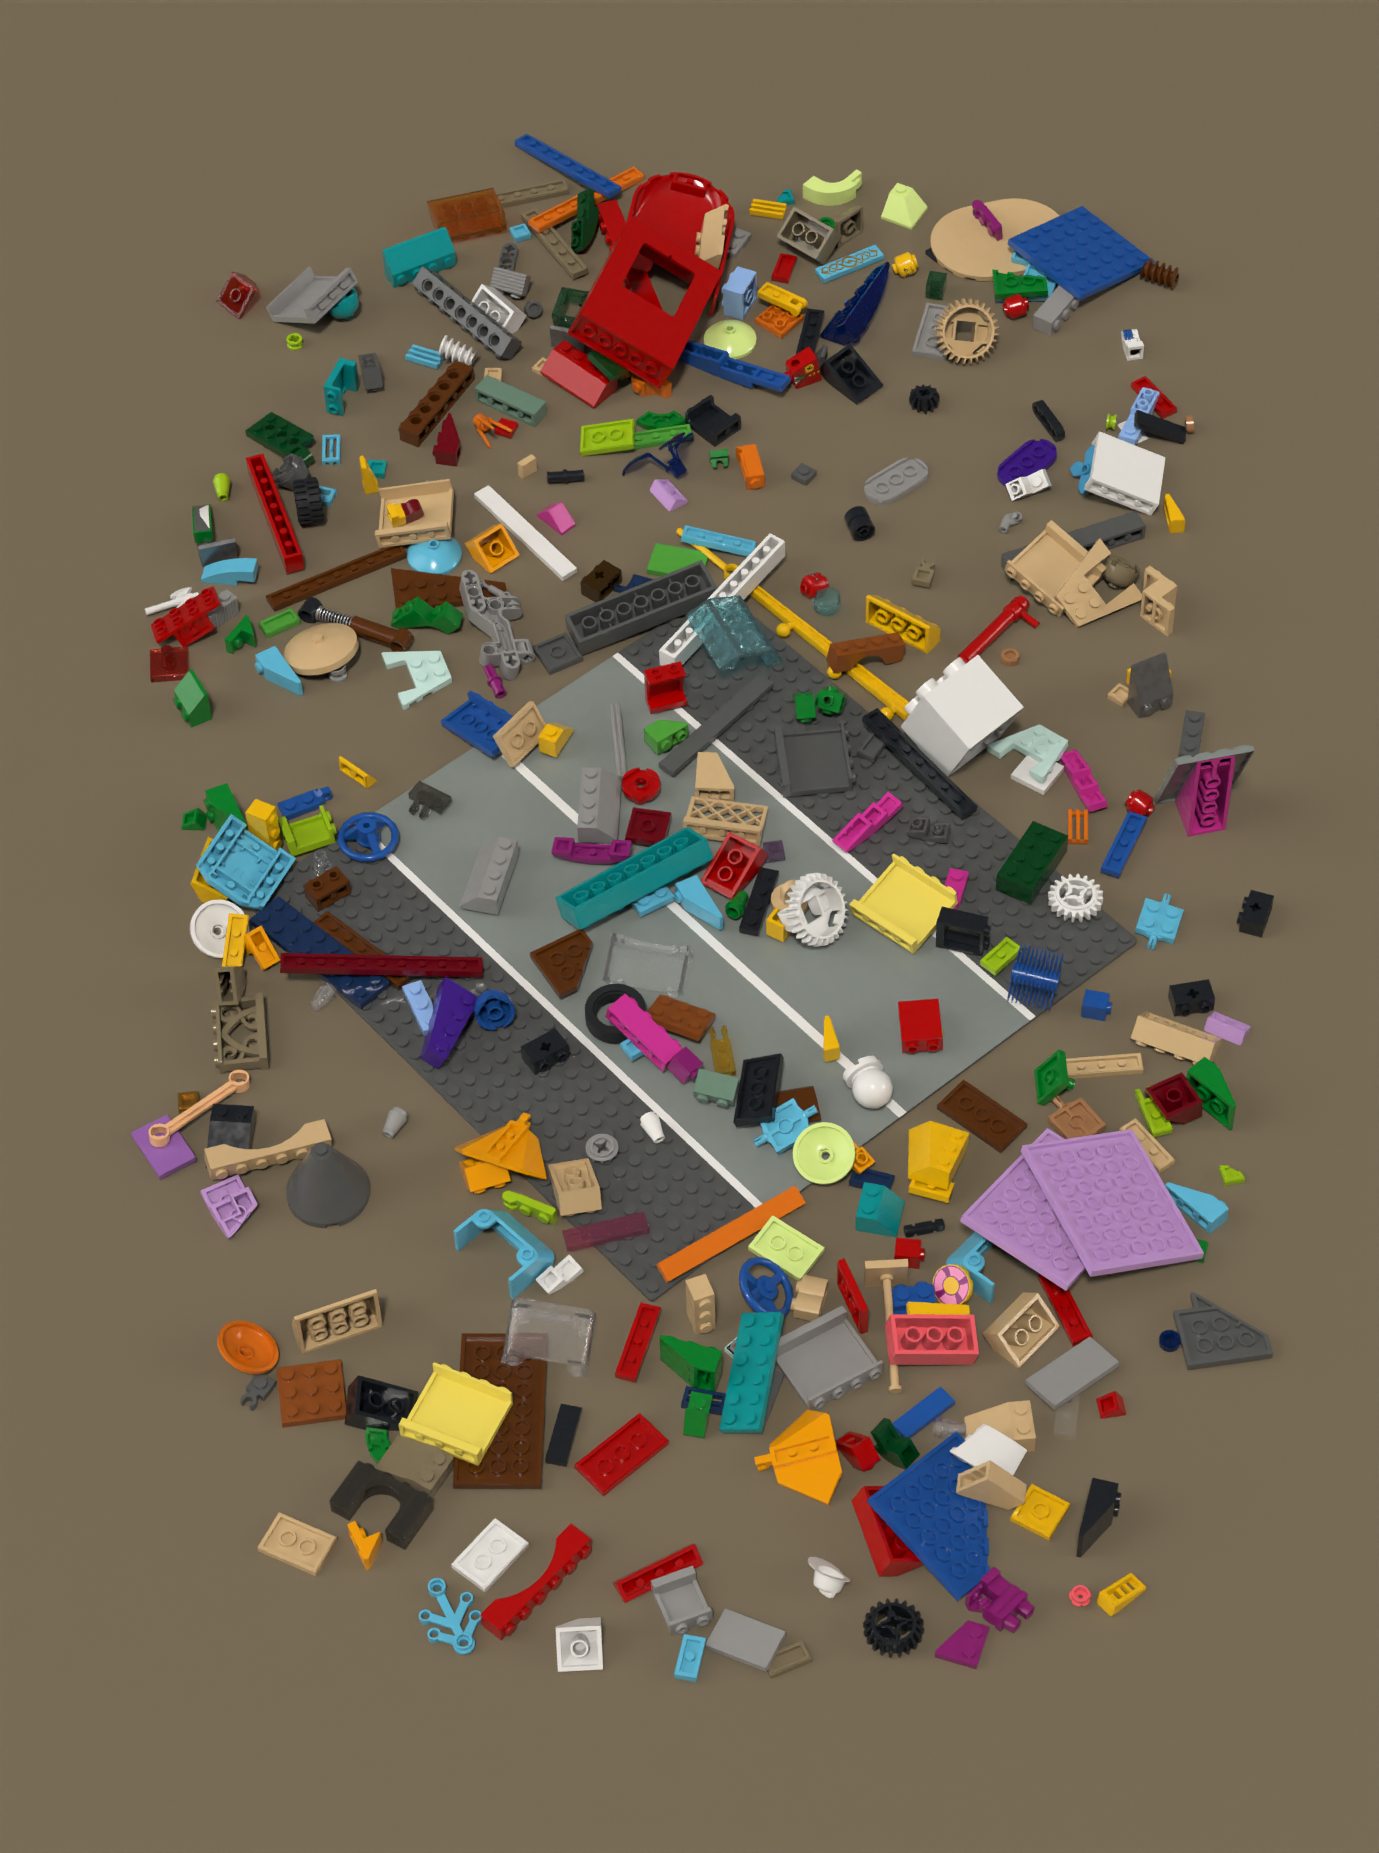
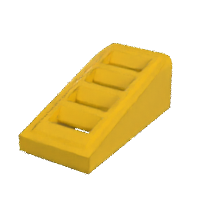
M360 456L359 461L364 492L366 494L379 492L378 482L365 457Z
M1165 494L1163 508L1169 532H1184L1186 520L1170 494Z
M829 1015L825 1016L824 1062L840 1058V1046Z
M1129 1573L1100 1591L1097 1604L1109 1616H1113L1143 1593L1147 1587L1132 1573ZM1127 1583H1129V1584L1134 1588V1590H1132V1589L1127 1585Z

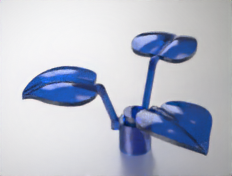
M682 432L659 448L661 451L668 447V451H670L673 459L667 462L669 466L665 465L651 453H645L631 460L624 468L622 475H625L633 463L645 458H651L664 467L667 472L671 471L675 478L679 477L688 470L682 463L677 448L681 443L694 441V434L691 432L685 435L686 433Z

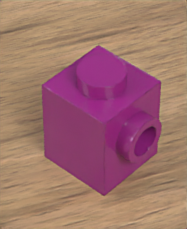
M685 1047L672 1057L666 1068L685 1084L690 1079L694 1081L697 1078L699 1068H701L703 1062Z

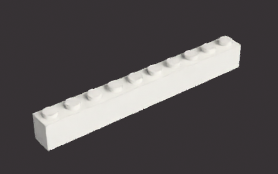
M770 533L659 650L660 665L663 666L680 661L683 665L785 557V541Z

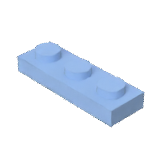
M419 980L402 986V991L423 1035L426 1036L433 1012V1004L422 981Z

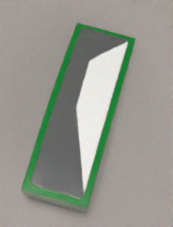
M211 504L192 506L195 543L212 542Z

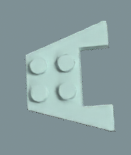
M441 651L381 653L387 670L406 665L415 686L414 689L398 693V699L403 710L408 709L409 705L416 701L418 703L423 700V696L430 692L433 694L452 683L451 674Z
M1039 724L988 744L987 752L999 759L1012 749L1030 756L1038 762L1036 766L1029 770L1030 777L1044 783L1047 774L1052 772L1055 762L1059 761L1067 749L1068 740Z

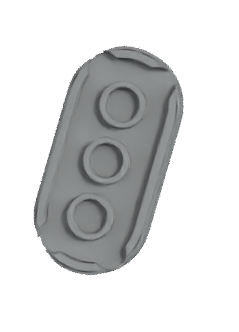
M902 458L868 478L864 486V495L868 501L877 505L893 503L926 482L928 467L920 459Z

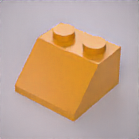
M502 523L492 525L465 542L472 558L488 573H493L520 555Z
M475 1158L458 1162L467 1189L470 1192H474V1194L485 1192L486 1188L494 1186V1188L503 1187L506 1185V1182L511 1181L508 1169Z

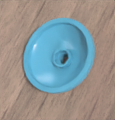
M453 537L446 540L437 541L432 539L429 542L411 544L407 550L409 566L414 571L445 575L456 569L462 560V548Z

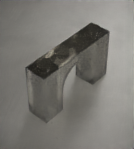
M358 1460L329 1500L331 1511L350 1521L366 1499L380 1494L395 1498L400 1503V1508L385 1529L386 1539L390 1543L406 1550L433 1512V1499L426 1492H419L413 1489L410 1484L406 1482L401 1483L396 1480L391 1474L376 1470L372 1464L363 1463Z

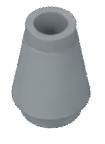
M393 1107L392 1110H389L382 1134L392 1139L406 1123L407 1112L399 1107Z

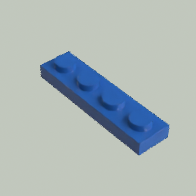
M1128 811L1101 866L1102 873L1117 878L1120 877L1147 822L1146 816Z

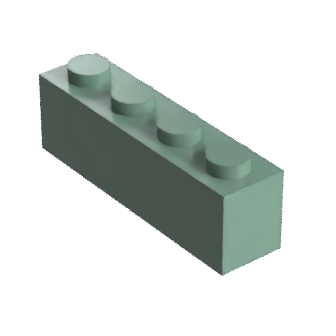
M486 375L475 387L477 402L533 427H536L547 415L546 401L521 391L512 385L501 382L496 378Z

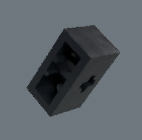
M1251 890L1249 897H1244L1242 904L1244 911L1239 912L1237 923L1240 924L1239 932L1263 937L1273 907V895Z
M1209 979L1170 985L1168 999L1174 1017L1200 1012L1206 1013L1214 1010L1215 996Z
M554 1028L521 1046L522 1059L534 1075L569 1057V1045L557 1029Z

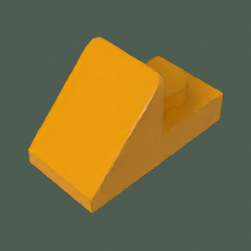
M262 926L244 935L246 953L253 954L261 970H265L280 961Z
M356 1521L347 1524L349 1536L365 1569H371L382 1544L381 1532L367 1537L363 1527L359 1528Z

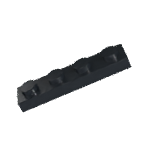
M807 308L796 354L807 347H810L815 354L824 319V310Z
M759 868L739 927L740 933L759 936L771 901V894L779 878L778 870Z

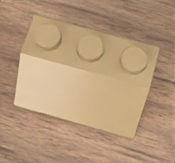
M1023 1292L982 1334L996 1353L1015 1367L1020 1368L1060 1325L1038 1293Z

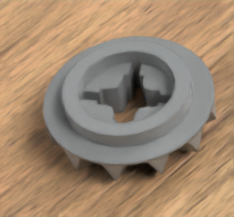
M597 1134L587 1141L585 1149L587 1156L593 1162L600 1161L603 1163L607 1160L611 1162L613 1157H617L619 1145L613 1136ZM606 1145V1151L603 1150L599 1153L598 1148H603Z

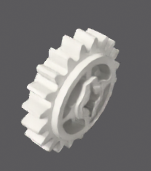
M1069 874L1068 879L1061 876V882L1055 880L1054 885L1050 886L1048 905L1052 906V912L1057 911V917L1064 915V921L1071 918L1073 923L1075 919H1079L1082 922L1083 917L1090 920L1091 915L1097 916V911H1101L1103 891L1099 890V884L1094 885V879L1087 881V876H1084L1083 879L1080 878L1079 874L1076 877Z

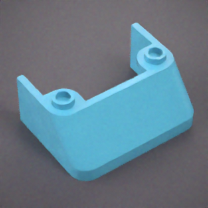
M491 1209L478 1210L453 1230L455 1248L457 1251H460L487 1228L491 1227L518 1251L516 1255L517 1262L522 1266V1268L508 1278L510 1297L514 1299L535 1282V1279L547 1268L553 1267L555 1263L554 1253L508 1212Z
M974 1232L948 1257L946 1265L957 1264L967 1269L970 1273V1279L973 1280V1292L991 1304L994 1301L995 1283L981 1274L980 1271L985 1266L983 1255L994 1243Z

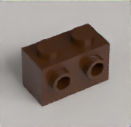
M337 866L303 885L305 898L318 912L351 893L350 881Z

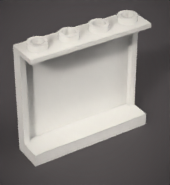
M1099 431L1092 441V445L1095 446L1090 478L1086 482L1084 490L1151 516L1159 505L1166 457Z

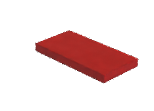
M639 1413L574 1464V1468L604 1497L669 1445V1440Z

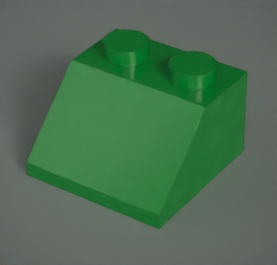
M191 669L174 689L175 698H173V702L177 709L180 708L184 722L188 721L192 728L212 720L208 694L193 669Z

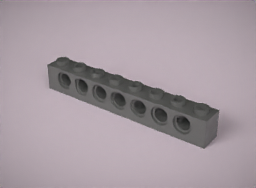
M422 266L412 283L417 288L416 291L421 295H426L428 297L427 300L432 304H437L439 306L438 309L445 314H449V318L454 322L460 323L462 329L471 332L473 338L482 341L484 347L493 350L496 357L502 360L504 358L511 360L522 341L437 272Z

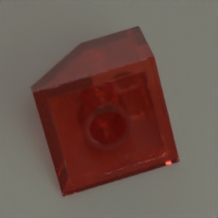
M232 271L216 302L235 317L241 319L257 289L256 283L246 275Z

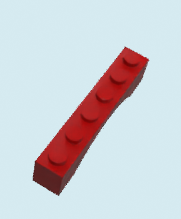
M570 1524L556 1538L553 1558L544 1574L534 1584L520 1593L495 1599L480 1614L481 1625L501 1641L506 1636H510L515 1631L516 1626L530 1616L531 1610L536 1605H541L546 1599L547 1594L552 1589H557L562 1579L567 1574L570 1575L575 1570L577 1564L590 1555L592 1550L591 1538L573 1524Z

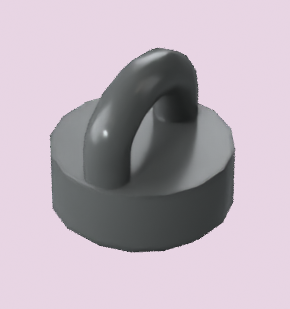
M530 300L524 306V313L530 318L538 317L542 313V305L537 300Z

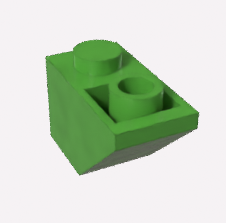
M657 720L643 728L645 743L657 755L669 750L677 743L683 742L689 736L688 724L686 722Z

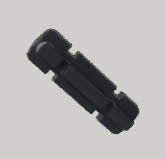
M940 1218L935 1219L934 1222L930 1220L915 1223V1226H912V1224L905 1225L903 1231L905 1237L908 1238L913 1237L914 1234L918 1236L933 1233V1230H936V1232L945 1230V1223Z

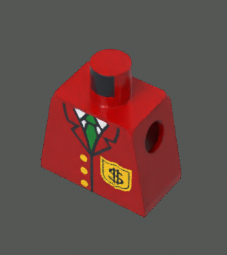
M807 347L785 362L787 372L782 374L790 376L791 383L796 389L822 381L818 359L810 347Z

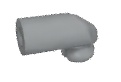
M1016 511L1005 515L999 531L1003 534L1007 533L1010 526L1020 522L1022 514Z

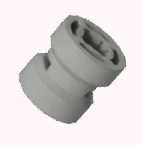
M346 664L328 672V678L331 683L342 684L347 680Z

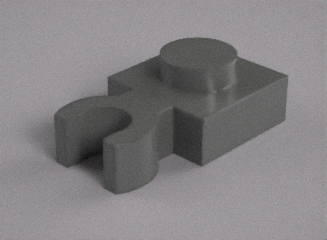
M256 1374L246 1386L248 1393L241 1397V1405L244 1406L247 1401H252L249 1407L251 1411L255 1410L258 1405L257 1401L259 1399L265 1401L277 1386L276 1381L264 1374Z

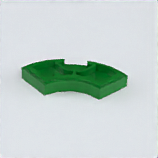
M648 411L636 420V425L646 430L685 425V418L676 411L667 414H654Z
M366 1427V1445L371 1457L378 1464L391 1446L388 1439V1430Z

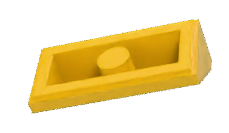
M342 756L338 757L340 771L365 788H370L377 781Z

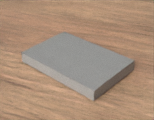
M725 1608L705 1647L710 1651L767 1672L786 1637V1631Z

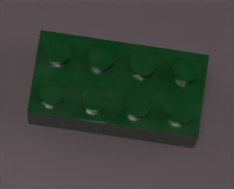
M1032 821L997 873L996 890L1031 905L1066 853L1068 835Z

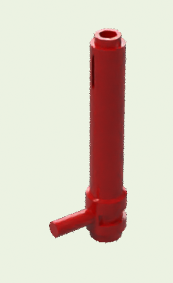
M1024 596L1013 598L1003 608V612L958 654V658L961 657L965 663H968L975 656L980 655L1013 622L1018 621L1020 618L1036 629L1040 622L1026 613L1030 605L1029 601Z

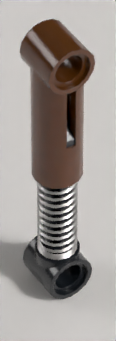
M308 597L298 611V616L307 623L320 620L326 623L344 624L351 627L355 631L356 636L388 646L394 652H406L414 640L413 634L405 628L396 630L358 616L352 618L351 616L348 617V615L345 616V614L323 607L322 603L314 597Z

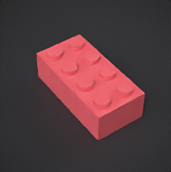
M890 1314L885 1324L889 1365H973L979 1355L974 1315Z

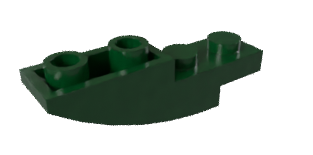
M590 188L578 193L577 220L572 222L571 249L575 254L584 250L589 245L597 227L599 208L594 206V190Z

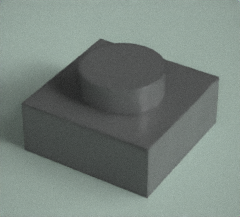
M803 463L791 473V479L804 486H807L817 476L816 470Z

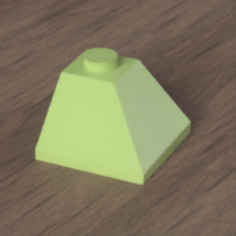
M897 183L889 193L881 219L912 230L926 212L928 206L913 188Z

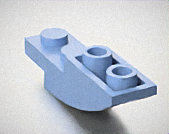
M1142 387L1131 407L1130 415L1118 435V439L1136 445L1137 441L1141 440L1145 431L1134 427L1135 412L1140 410L1152 415L1159 397V391Z

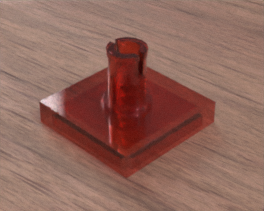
M164 645L161 649H150L151 683L182 680L189 671L187 646L172 648L170 645Z

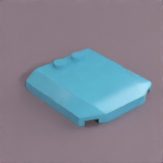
M230 814L197 862L196 867L209 885L238 905L262 910L296 858L282 848H279L278 851L246 830L247 824Z

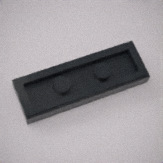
M1140 410L1135 412L1134 427L1180 444L1186 441V427Z
M566 1404L560 1405L545 1463L567 1467L582 1414V1407Z

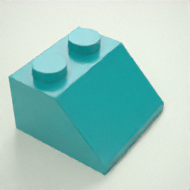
M864 1182L856 1213L855 1230L897 1238L905 1201L884 1185Z

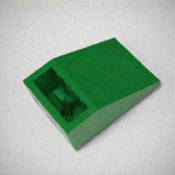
M660 1335V1360L691 1387L716 1392L723 1375L722 1351L715 1347L698 1345L693 1341L679 1340L674 1336Z

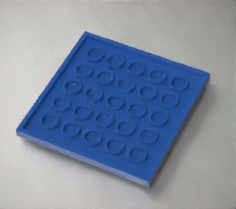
M1083 206L1010 238L1007 244L1079 301L1140 273L1144 263L1150 259L1148 255Z

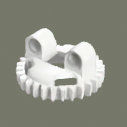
M809 873L806 876H800V880H795L796 885L790 886L793 892L787 893L790 900H785V902L789 904V907L777 913L781 924L785 925V930L797 933L796 939L802 938L801 943H807V946L814 945V947L833 943L834 939L839 938L838 934L843 933L841 927L846 926L844 919H848L845 916V912L848 911L845 908L847 901L843 900L846 894H841L842 887H837L838 881H832L833 878L826 874ZM817 883V885H820L824 888L820 890L819 888L814 887L812 884ZM806 901L812 914L821 915L810 923H807L801 908V904ZM832 911H837L833 920L835 925L834 927H829L830 914Z

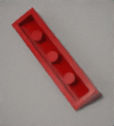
M689 1544L614 1581L613 1585L623 1602L626 1603L650 1591L651 1580L692 1565L695 1569L703 1565V1561L695 1544Z

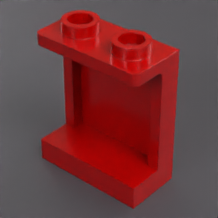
M681 661L644 670L645 701L650 714L687 705L683 686V678L686 677V673Z
M939 999L898 1002L902 1052L916 1053L943 1050Z

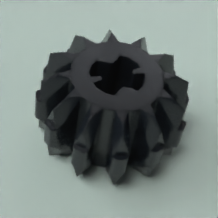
M923 384L921 387L916 385L915 389H911L909 397L912 410H917L918 413L922 411L925 414L927 411L933 412L940 400L937 389L932 388L931 384L929 386Z

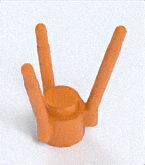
M482 413L477 414L473 419V424L477 427L476 432L480 434L488 448H491V445L483 431L494 430L491 424L508 432L513 431L491 417L487 418Z

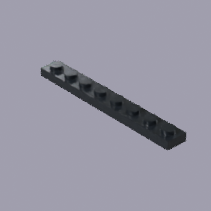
M878 708L863 716L862 722L961 819L977 811L978 806Z

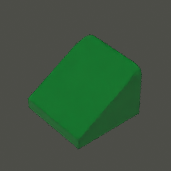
M200 808L183 813L181 829L205 830L207 815Z

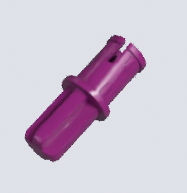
M492 664L484 666V671L488 678L487 684L492 688L495 697L499 699L505 697L507 692L502 685V678L497 675Z

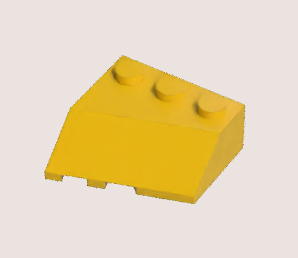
M928 1121L909 1129L908 1178L948 1190L967 1152L970 1133L933 1121Z

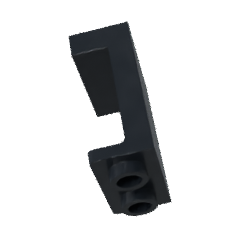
M709 395L685 412V424H690L694 432L716 447L741 430V416L737 413L732 416L728 415L714 404V397Z

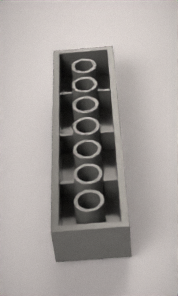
M701 560L566 614V628L581 655H584L698 609L716 591L717 586Z

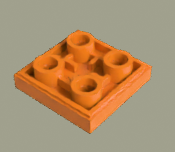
M774 304L755 318V324L780 339L804 321V315L801 313L795 317L789 311Z

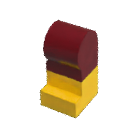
M411 499L406 503L394 505V503L387 505V516L392 528L419 520L424 515L420 502L417 499Z

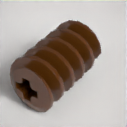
M1150 258L1148 262L1144 263L1140 272V278H1145L1147 281L1152 280L1153 283L1158 282L1159 285H1165L1167 288L1171 286V289H1175L1179 279L1178 267L1174 271H1172V265L1165 269L1166 263L1159 267V261L1153 264V259Z

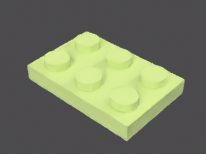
M772 1215L750 1243L748 1250L758 1257L770 1259L779 1265L787 1275L797 1281H801L803 1275L808 1274L824 1253L825 1247Z

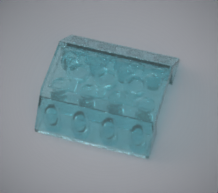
M740 595L709 598L686 614L689 622L720 670L736 668L742 657L761 656L766 665L781 664L783 662Z

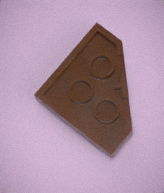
M578 929L530 952V958L559 998L578 990L592 948V941L583 929Z

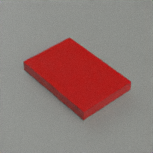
M845 1258L840 1259L837 1262V1286L859 1333L863 1334L868 1332V1307Z

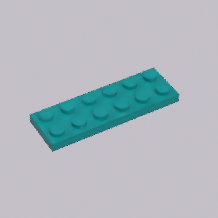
M781 1312L742 1313L719 1427L722 1433H762L784 1320V1315Z

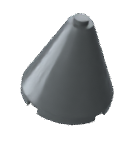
M317 1143L310 1149L288 1179L286 1186L288 1206L297 1219L309 1226L327 1228L326 1225L338 1223L339 1226L345 1225L358 1217L368 1203L370 1188L367 1174L357 1162L329 1144Z

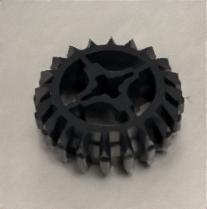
M888 1598L885 1604L879 1601L877 1607L872 1606L870 1608V1613L865 1615L863 1628L865 1629L863 1634L867 1638V1644L872 1645L873 1651L880 1649L881 1656L885 1652L888 1653L890 1658L894 1653H897L899 1658L902 1656V1652L909 1655L910 1648L916 1650L917 1643H921L922 1635L924 1634V1628L922 1627L924 1621L920 1618V1612L915 1611L914 1605L907 1607L906 1600L902 1604L899 1603L897 1598L891 1603ZM887 1617L885 1621L880 1622V1624H877L880 1620ZM911 1631L906 1637L900 1639L902 1635L907 1634V1632Z

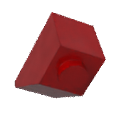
M849 1431L835 1440L837 1449L853 1468L867 1471L873 1468L874 1463L880 1460L868 1436Z

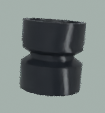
M856 506L846 512L845 521L854 540L865 541L874 535L875 527L865 507Z

